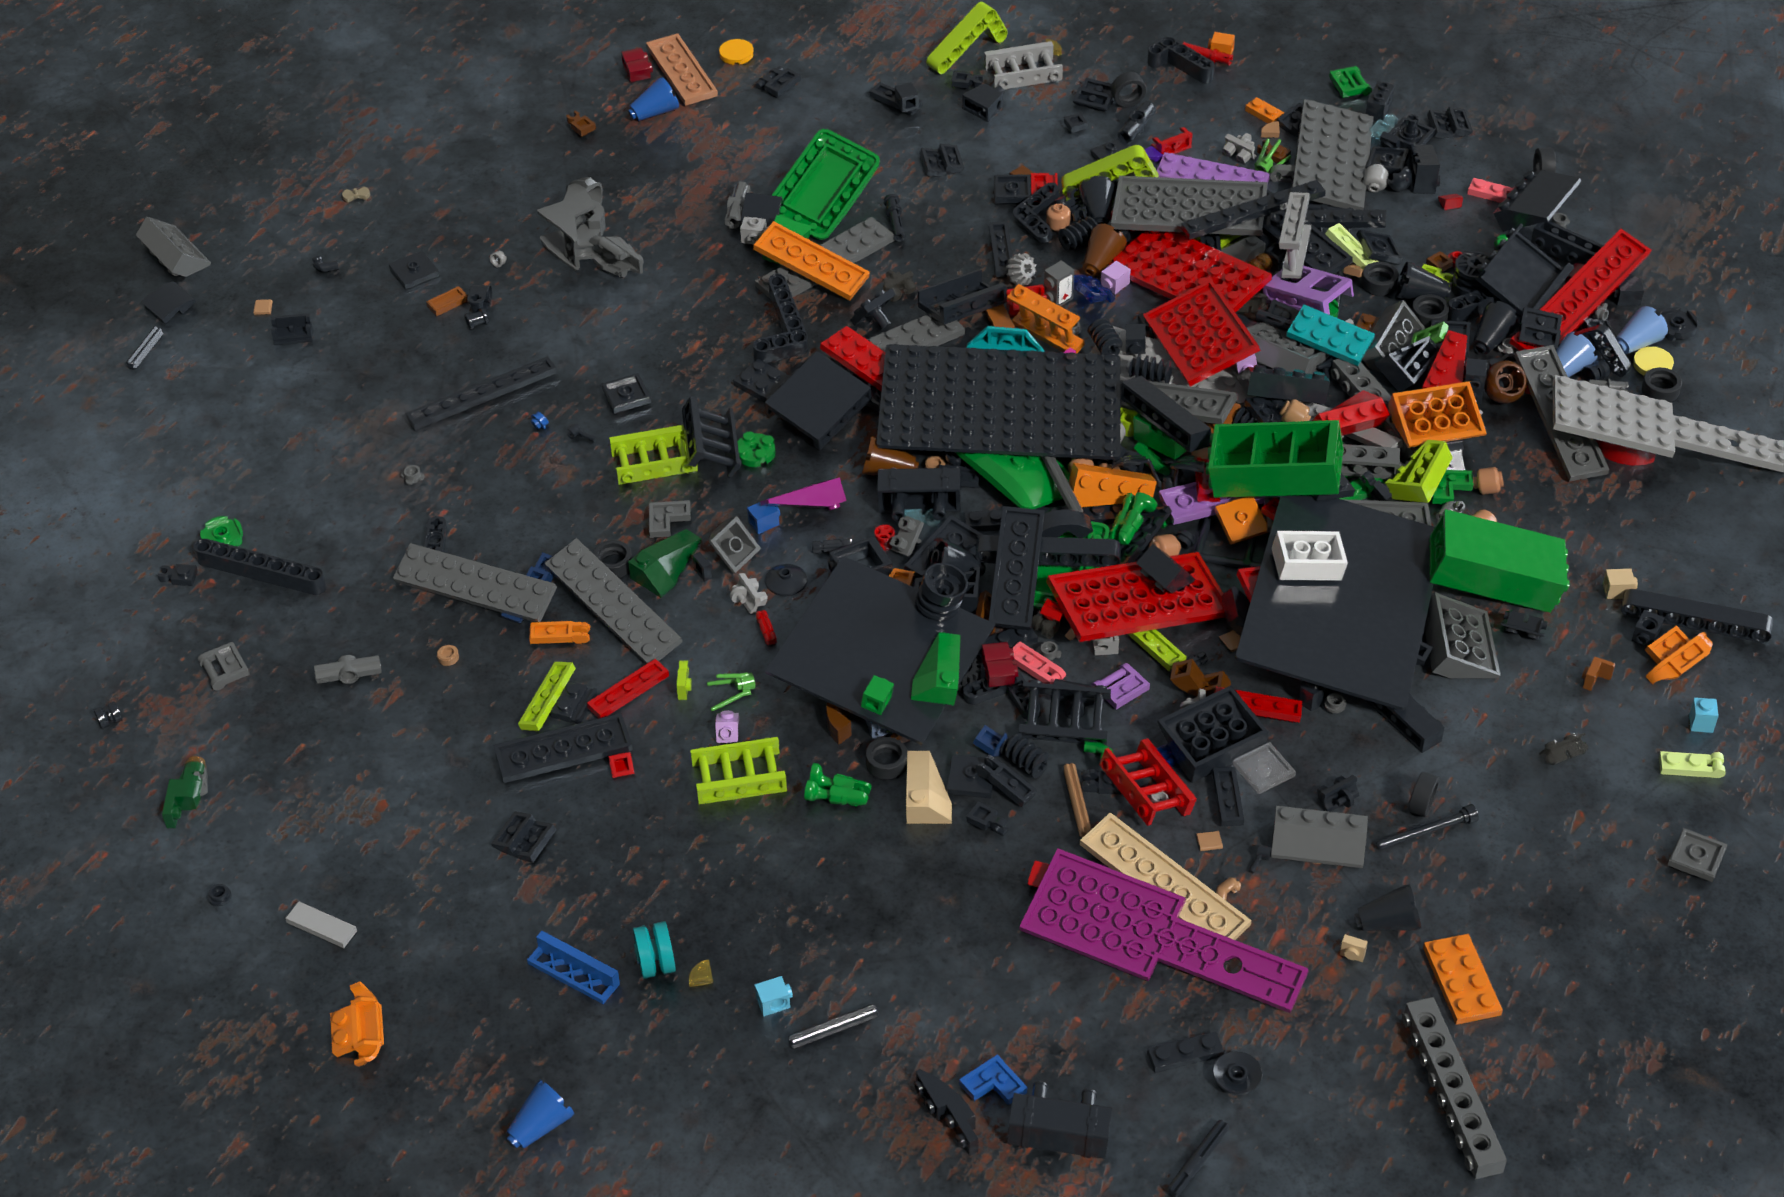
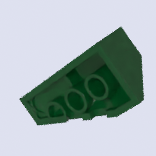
M685 529L643 549L628 562L630 579L660 598L663 597L676 585L680 573L684 572L686 563L689 558L693 557L702 539Z

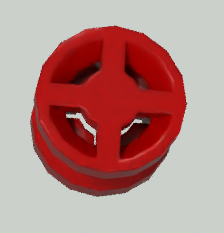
M886 524L876 527L874 535L883 550L892 549L890 542L892 537L895 536L894 528Z

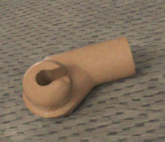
M1230 877L1217 886L1216 894L1226 900L1227 893L1239 891L1241 883L1236 881V878Z

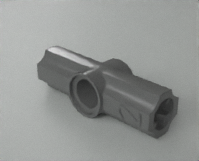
M739 182L735 185L732 196L728 198L725 225L730 229H737L741 225L746 192L751 193V187L746 182Z
M344 655L338 659V662L314 666L317 684L337 680L351 684L357 681L358 677L382 673L379 655L357 659L352 655Z

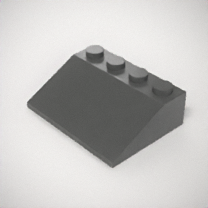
M1262 322L1247 327L1261 350L1255 353L1258 365L1268 366L1273 369L1274 367H1280L1290 372L1298 369L1305 371L1307 374H1313V372H1316L1317 366L1330 356V354L1287 337V331Z
M1435 592L1430 599L1424 626L1427 645L1433 647L1429 654L1432 672L1447 678H1499L1501 675L1488 612Z

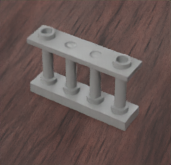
M1052 41L984 52L985 69H994L996 73L994 75V88L999 85L1003 89L1062 80L1063 65H1054L1052 62ZM1044 61L1046 66L1037 68L1035 62ZM1028 64L1030 69L1020 70L1018 65ZM1011 66L1013 72H1002V67Z
M1290 192L1279 241V248L1287 249L1282 278L1301 279L1311 232V225H1304L1310 199L1309 193Z

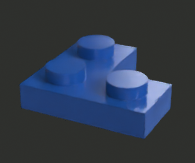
M998 1054L959 1079V1085L973 1101L994 1089L1010 1105L1013 1101L1014 1093H1028V1087Z

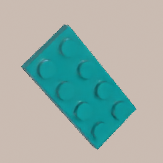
M1303 305L1288 329L1287 337L1358 366L1373 342L1375 333Z

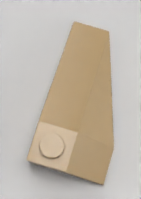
M908 751L907 824H952V803L930 751Z

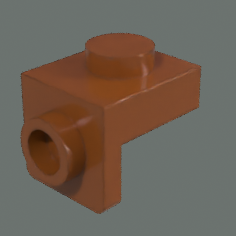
M1594 656L1590 667L1586 666L1583 671L1582 679H1585L1583 688L1592 691L1598 676L1611 680L1615 663Z

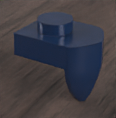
M984 725L973 741V744L989 755L999 756L1001 755L1000 748L1002 744L1008 739L1007 733L1001 736Z

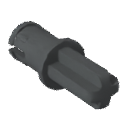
M1590 379L1588 381L1591 384L1628 392L1625 389L1628 388V382L1626 381L1619 382L1611 381L1610 379L1606 381Z

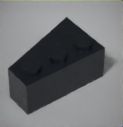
M1428 336L1388 354L1374 364L1396 390L1401 392L1418 380L1436 358L1440 348Z

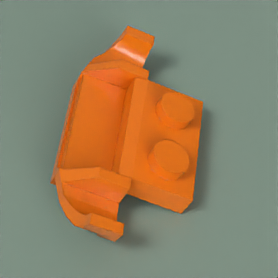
M1676 625L1645 649L1658 664L1645 677L1652 685L1660 680L1679 678L1684 672L1710 654L1713 645L1712 641L1705 632L1690 640Z
M360 981L350 985V990L355 997L351 1001V1005L330 1013L332 1053L339 1057L356 1050L359 1059L354 1060V1065L358 1067L372 1061L379 1053L380 1047L384 1045L382 1005L374 994Z

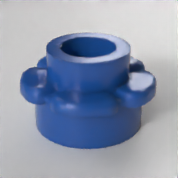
M538 411L535 415H531V423L536 429H546L545 426L549 422L542 413Z

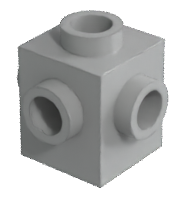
M744 217L740 228L741 243L755 244L768 228L766 226V219Z

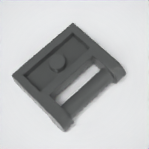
M233 641L205 652L198 657L199 664L205 668L211 679V686L216 691L223 689L228 683L250 675ZM216 659L224 672L220 676H218L212 665V661Z

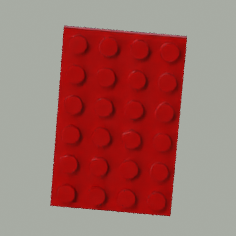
M1212 279L1143 314L1145 321L1189 386H1193L1261 351L1253 336Z

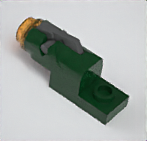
M199 756L188 758L179 779H169L162 812L166 828H176L177 819L181 818V810L196 809L200 803L201 796L208 793L207 765L205 760Z

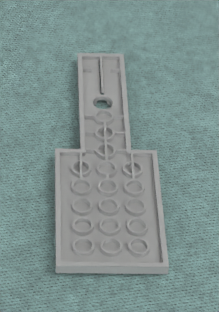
M1554 376L1552 382L1553 429L1671 458L1675 454L1676 446L1784 472L1783 440L1770 439L1766 436L1737 431L1725 426H1716L1704 421L1673 415L1672 403L1666 400H1657L1645 395L1632 394L1624 390L1620 391L1607 386L1591 384L1587 381L1570 379L1566 376ZM1728 439L1736 441L1739 446H1731V442Z

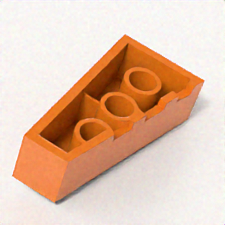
M1074 462L1069 479V485L1081 507L1122 504L1125 495L1128 493L1136 495L1137 492H1141L1153 498L1157 482L1151 474Z

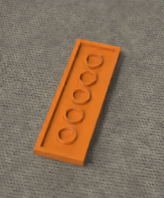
M774 221L757 240L753 250L848 300L853 298L870 275V272Z

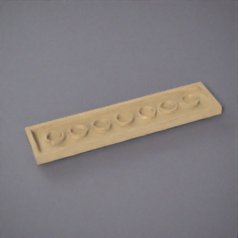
M1109 813L1080 840V845L1110 869L1185 897L1186 902L1178 917L1179 919L1234 940L1251 925L1252 920L1112 813Z

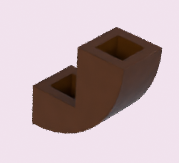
M1193 659L1173 663L1170 680L1178 688L1191 695L1198 696L1200 688L1206 690L1207 697L1214 694L1216 686L1226 688L1231 685V681L1224 671L1204 675Z
M827 702L828 730L831 737L839 745L852 736L851 721L846 718L851 713Z

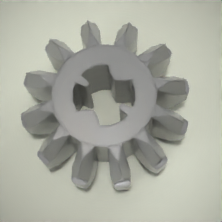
M1025 253L1012 256L1008 260L1009 265L1006 266L1008 269L1006 275L1010 276V282H1014L1015 285H1028L1031 281L1035 280L1034 274L1037 273L1035 270L1037 264L1033 263L1034 258L1029 257Z

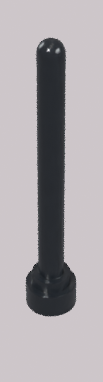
M1473 804L1464 806L1462 810H1459V813L1381 839L1376 842V847L1384 849L1459 822H1467L1468 824L1479 820L1477 809Z

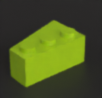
M1427 440L1411 456L1412 460L1405 467L1401 466L1398 469L1399 473L1393 479H1388L1385 482L1392 494V499L1423 503L1430 502L1453 459L1446 441Z

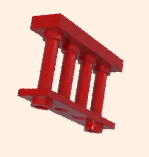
M1148 738L1140 741L1136 753L1116 758L1109 748L1105 749L1099 765L1147 826L1152 824L1156 812L1176 807L1183 816L1191 814L1197 798ZM1139 761L1145 769L1128 773L1123 765ZM1151 776L1157 784L1140 788L1135 780ZM1159 792H1165L1168 795V800L1152 803L1147 797Z

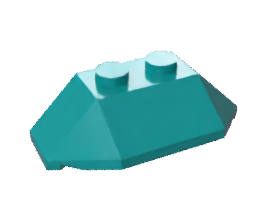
M987 326L967 344V348L1044 352L1043 348L1027 329Z

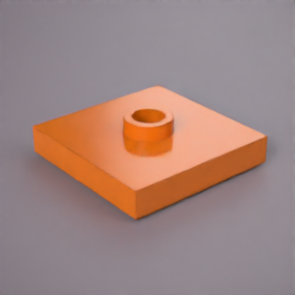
M1254 496L1243 497L1215 506V513L1231 545L1268 533L1266 521Z

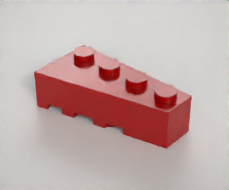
M1448 330L1422 389L1463 382L1467 335Z

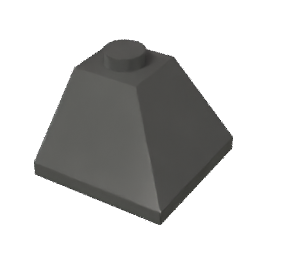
M1248 235L1221 248V251L1255 266L1264 261L1266 243L1256 236Z
M737 516L723 521L711 533L709 543L733 574L761 549Z

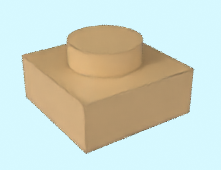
M1345 934L1340 955L1350 960L1363 962L1368 941Z

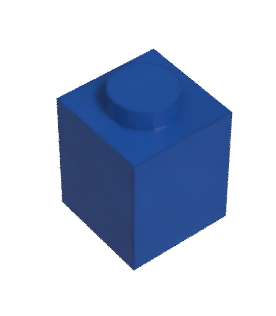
M759 502L747 507L748 522L757 534L779 525L781 513L778 506H764Z

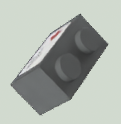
M1062 260L1044 270V295H1047L1048 300L1062 306L1073 299L1074 269Z

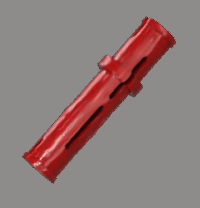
M1183 42L1184 45L1214 63L1220 62L1230 66L1232 63L1230 60L1233 61L1232 54L1219 52L1218 49L1211 50Z

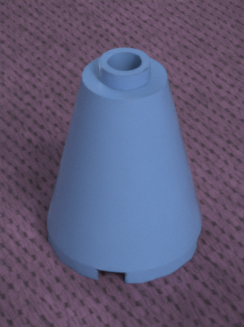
M1649 306L1639 308L1617 335L1616 340L1625 354L1652 345L1665 338L1668 332L1667 323L1662 315L1658 316L1654 312L1656 309Z
M1575 332L1568 333L1556 350L1567 377L1576 374L1587 365H1592L1597 360V355L1594 356L1593 353L1595 348L1592 343L1581 334L1578 336L1573 335Z

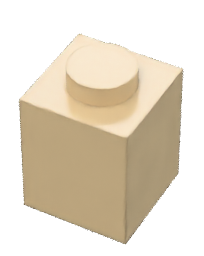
M1606 569L1603 580L1606 599H1623L1625 591L1637 589L1638 582L1637 578L1633 576L1632 569Z

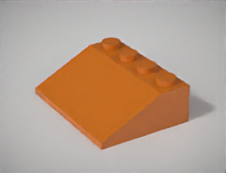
M1470 381L1393 393L1388 403L1392 421L1408 448L1422 446L1427 440L1448 442L1485 436L1487 434Z

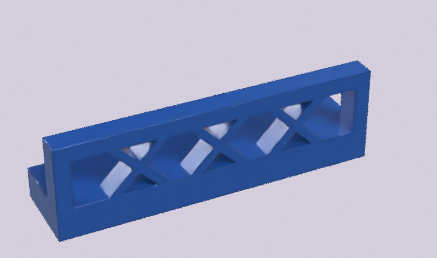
M541 931L536 937L538 947L527 959L529 965L602 1004L607 1001L620 985L618 971L544 931ZM542 953L551 957V961L542 963L537 961ZM564 964L570 968V971L562 973L555 970V966ZM583 974L589 978V981L581 983L574 980V976ZM604 985L608 988L601 995L593 991V986Z

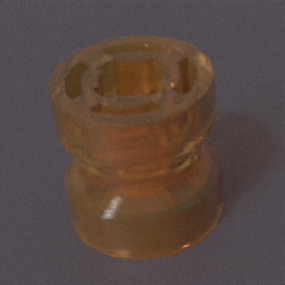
M1261 253L1255 259L1247 262L1265 271H1269L1273 266L1271 258L1265 253Z

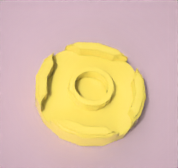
M1658 347L1641 348L1636 352L1633 359L1634 368L1642 375H1645L1652 368L1663 367L1672 370L1674 360L1670 353Z

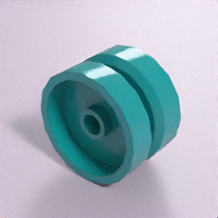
M665 921L653 924V939H650L648 929L645 926L633 928L634 950L643 979L656 975L655 961H658L663 974L676 972L670 936Z

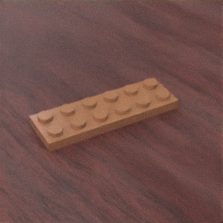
M678 33L646 42L648 51L685 106L718 96L717 89Z

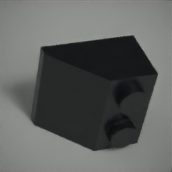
M1154 544L1136 562L1141 567L1140 572L1148 579L1152 576L1156 580L1154 585L1163 592L1168 590L1174 593L1196 580L1168 554Z

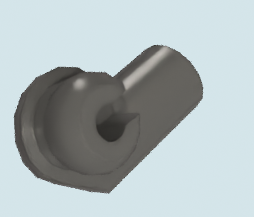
M1463 501L1446 502L1436 514L1437 520L1440 519L1445 509L1462 513L1465 510V503Z

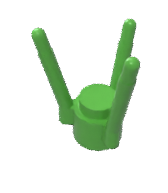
M1266 139L1260 156L1254 164L1256 171L1270 173V169L1273 166L1271 156L1280 144V139L1277 140L1269 154L1263 157L1270 139ZM1291 155L1287 156L1277 164L1286 163L1289 159H1291Z
M752 672L717 674V678L732 679L707 682L708 686L735 683L736 689L742 691L711 707V711H715L743 696L751 695L750 690L755 689V680Z

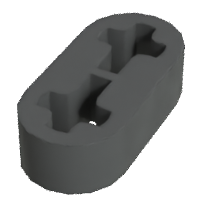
M1276 164L1270 169V179L1273 182L1292 183L1295 165Z

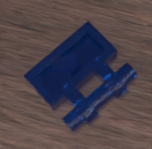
M1084 274L1074 275V289L1081 292L1089 302L1096 303L1105 300L1113 302L1115 300L1112 291L1107 287H1103L1097 278L1087 277Z

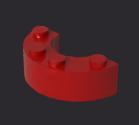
M1596 440L1603 456L1613 462L1633 466L1654 462L1656 455L1654 453Z

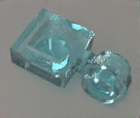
M1392 113L1390 115L1387 114L1384 121L1378 119L1370 129L1371 136L1380 139L1383 131L1389 133L1398 122L1396 115Z
M908 509L904 511L905 516L927 523L929 526H936L940 522L933 518V509H929L925 515H922V509Z

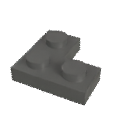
M690 500L649 503L650 538L670 537V522L691 521Z

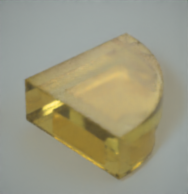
M1046 39V42L1052 41L1053 55H1061V45L1054 40Z
M709 959L698 963L692 969L689 976L690 987L713 983Z

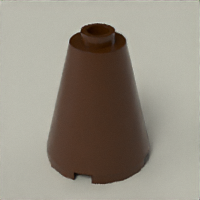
M1097 224L1092 229L1082 266L1088 276H1098L1113 261L1114 257L1124 250L1127 244L1126 238L1123 233L1115 232V227L1107 224Z
M871 436L862 474L878 476V469L918 468L919 462L915 461V456L901 449L878 448L877 437Z

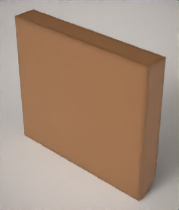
M270 299L256 300L254 315L271 314L273 301Z
M1234 630L1219 636L1231 652L1237 650L1241 637Z
M1219 831L1197 833L1200 851L1223 849Z

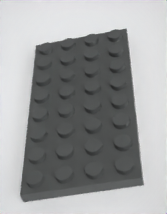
M1304 99L1292 187L1318 180L1326 190V194L1324 197L1312 201L1339 208L1363 210L1366 185L1363 183V178L1370 154L1373 116Z
M1119 176L1111 226L1119 230L1183 232L1181 229V223L1266 196L1268 182ZM1264 216L1209 234L1262 236Z

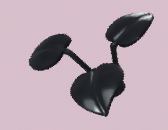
M1130 455L1121 457L1112 464V469L1117 466L1147 463L1157 481V487H1161V490L1178 486L1179 469L1192 470L1203 474L1205 462L1194 460V455L1180 456L1176 460L1164 457L1161 463L1171 464V475L1163 476L1162 481H1160L1151 460L1146 458V456Z

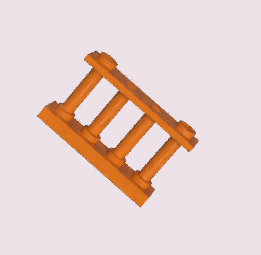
M1020 284L1007 296V299L1019 305L1020 312L1012 319L1014 326L1020 329H1027L1032 336L1061 352L1072 348L1078 353L1085 345L1084 340L1072 332L1073 326L1080 320V317Z

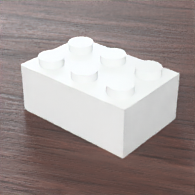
M1277 531L1271 548L1279 580H1342L1348 564L1339 532Z

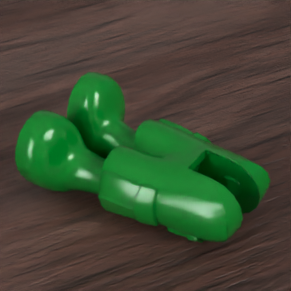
M1137 492L1136 495L1132 493L1125 495L1122 501V511H1119L1109 532V539L1117 540L1120 545H1128L1131 542L1134 534L1143 523L1141 512H1153L1157 508V501L1145 493Z
M813 763L810 780L806 783L804 799L807 801L829 799L831 804L866 805L872 785L842 774L829 778L823 774L820 764Z

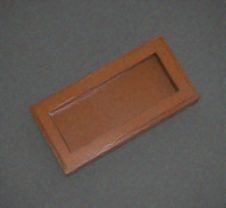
M457 286L426 301L427 307L436 316H439L468 302V295Z

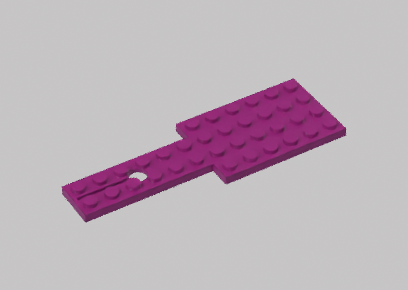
M1058 848L1019 926L1020 931L1146 981L1150 980L1159 961L1288 1013H1291L1308 974V968L1179 919L1178 917L1186 902L1185 897ZM1236 958L1241 961L1242 969L1235 974L1228 973L1223 967L1225 961Z

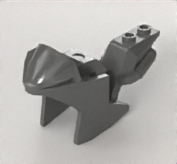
M591 177L572 181L566 186L567 192L563 201L537 210L541 217L559 229V231L540 236V241L553 255L574 271L580 269L579 260L592 259L601 270L618 277H625L629 270L639 274L643 273V258L632 249L629 243H626L621 237L617 236L602 237L606 227L604 208L601 206L603 189L600 182H595Z

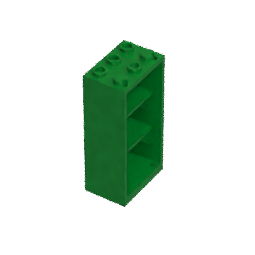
M1339 420L1215 424L1214 433L1210 435L1212 447L1208 448L1209 462H1206V474L1210 475L1209 489H1213L1214 497L1339 494L1344 451Z
M1445 509L1430 535V583L1551 613L1555 605L1560 603L1563 592H1567L1570 581L1567 579L1569 565L1566 564L1568 549H1566L1565 539Z

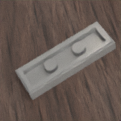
M1376 428L1346 435L1368 446L1391 448L1403 446L1402 439Z
M298 902L285 918L288 924L342 948H345L357 932L356 926L302 902Z

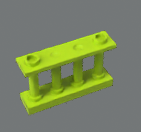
M683 425L609 437L612 457L619 456L621 467L616 468L619 485L698 471L697 465L696 467L688 465ZM678 446L681 457L669 458L666 448ZM658 449L661 460L649 462L647 451ZM639 453L641 463L629 465L627 454Z
M778 737L690 750L692 767L700 766L702 783L696 784L699 805L787 791L785 771L777 772L774 755L780 754ZM765 756L768 773L755 775L752 758ZM744 760L746 777L733 778L730 761ZM722 763L724 780L711 782L708 765Z

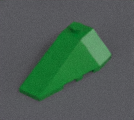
M938 633L913 679L911 700L947 705L955 704L959 680L960 635Z

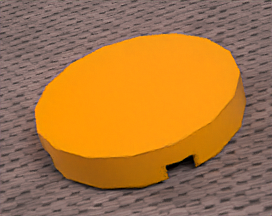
M743 39L726 41L719 49L721 60L730 65H735L738 62L739 64H744L753 58L754 48L752 44Z

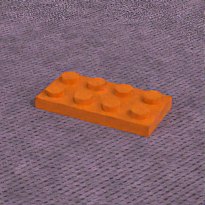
M1469 934L1424 943L1423 949L1456 1025L1502 1015L1503 1009Z

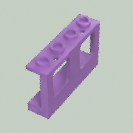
M1303 266L1301 279L1292 278V280L1298 281L1297 283L1281 280L1282 270H1280L1263 287L1264 298L1267 302L1272 303L1274 299L1297 310H1301L1303 305H1307L1329 315L1328 304L1340 294L1350 297L1354 296L1352 279ZM1315 286L1329 291L1322 292L1319 290L1312 289L1311 287Z

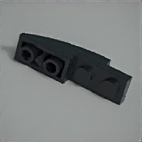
M921 1069L917 1070L914 1087L919 1096L923 1095L928 1112L934 1114L937 1121L945 1119L949 1129H954L956 1132L959 1146L965 1148L969 1156L977 1153L978 1137L973 1131L976 1129V1116L969 1105L945 1082Z

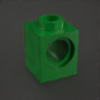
M874 675L863 693L861 707L881 715L892 697L894 683Z

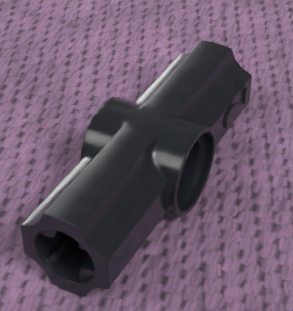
M1146 101L1137 110L1130 112L1128 121L1118 132V138H1122L1128 144V142H1132L1137 134L1144 132L1145 124L1156 112V107L1153 106L1152 102Z

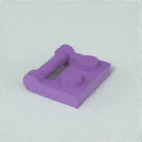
M1128 663L1121 665L1119 670L1101 681L1096 680L1091 684L1092 686L1103 685L1107 687L1120 678L1125 677L1107 688L1111 689V700H1105L1116 710L1150 689V683Z

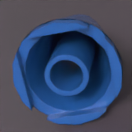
M663 77L658 78L629 105L630 110L628 112L633 120H644L679 108L676 95L673 96L671 86Z
M539 1080L506 1131L509 1134L506 1139L516 1149L519 1146L524 1149L574 1115V1111L570 1106L566 1109L563 1106L564 1099L548 1084H543L542 1080Z

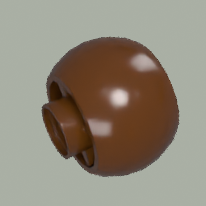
M1500 361L1487 369L1484 390L1490 399L1497 403L1508 404L1517 401L1524 394L1527 387V378L1524 370L1518 364L1512 361ZM1499 380L1503 382L1504 387L1499 385Z

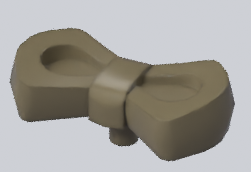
M365 186L359 190L354 188L353 191L345 189L342 193V198L347 203L359 198L367 200L370 197V191Z

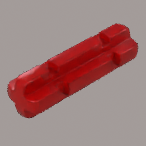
M757 611L756 619L766 644L769 646L775 645L777 637L775 632H773L774 629L768 618L767 611Z

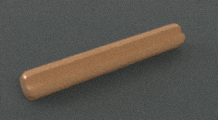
M1073 763L1065 764L1063 771L1079 835L1083 838L1092 829L1076 766Z

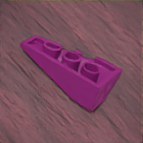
M839 477L760 501V503L764 506L828 507L829 510L841 507L840 503L847 500Z

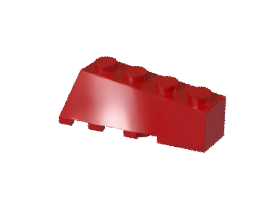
M1362 390L1330 411L1319 413L1312 421L1339 420L1341 436L1378 427L1390 416V413L1382 397Z

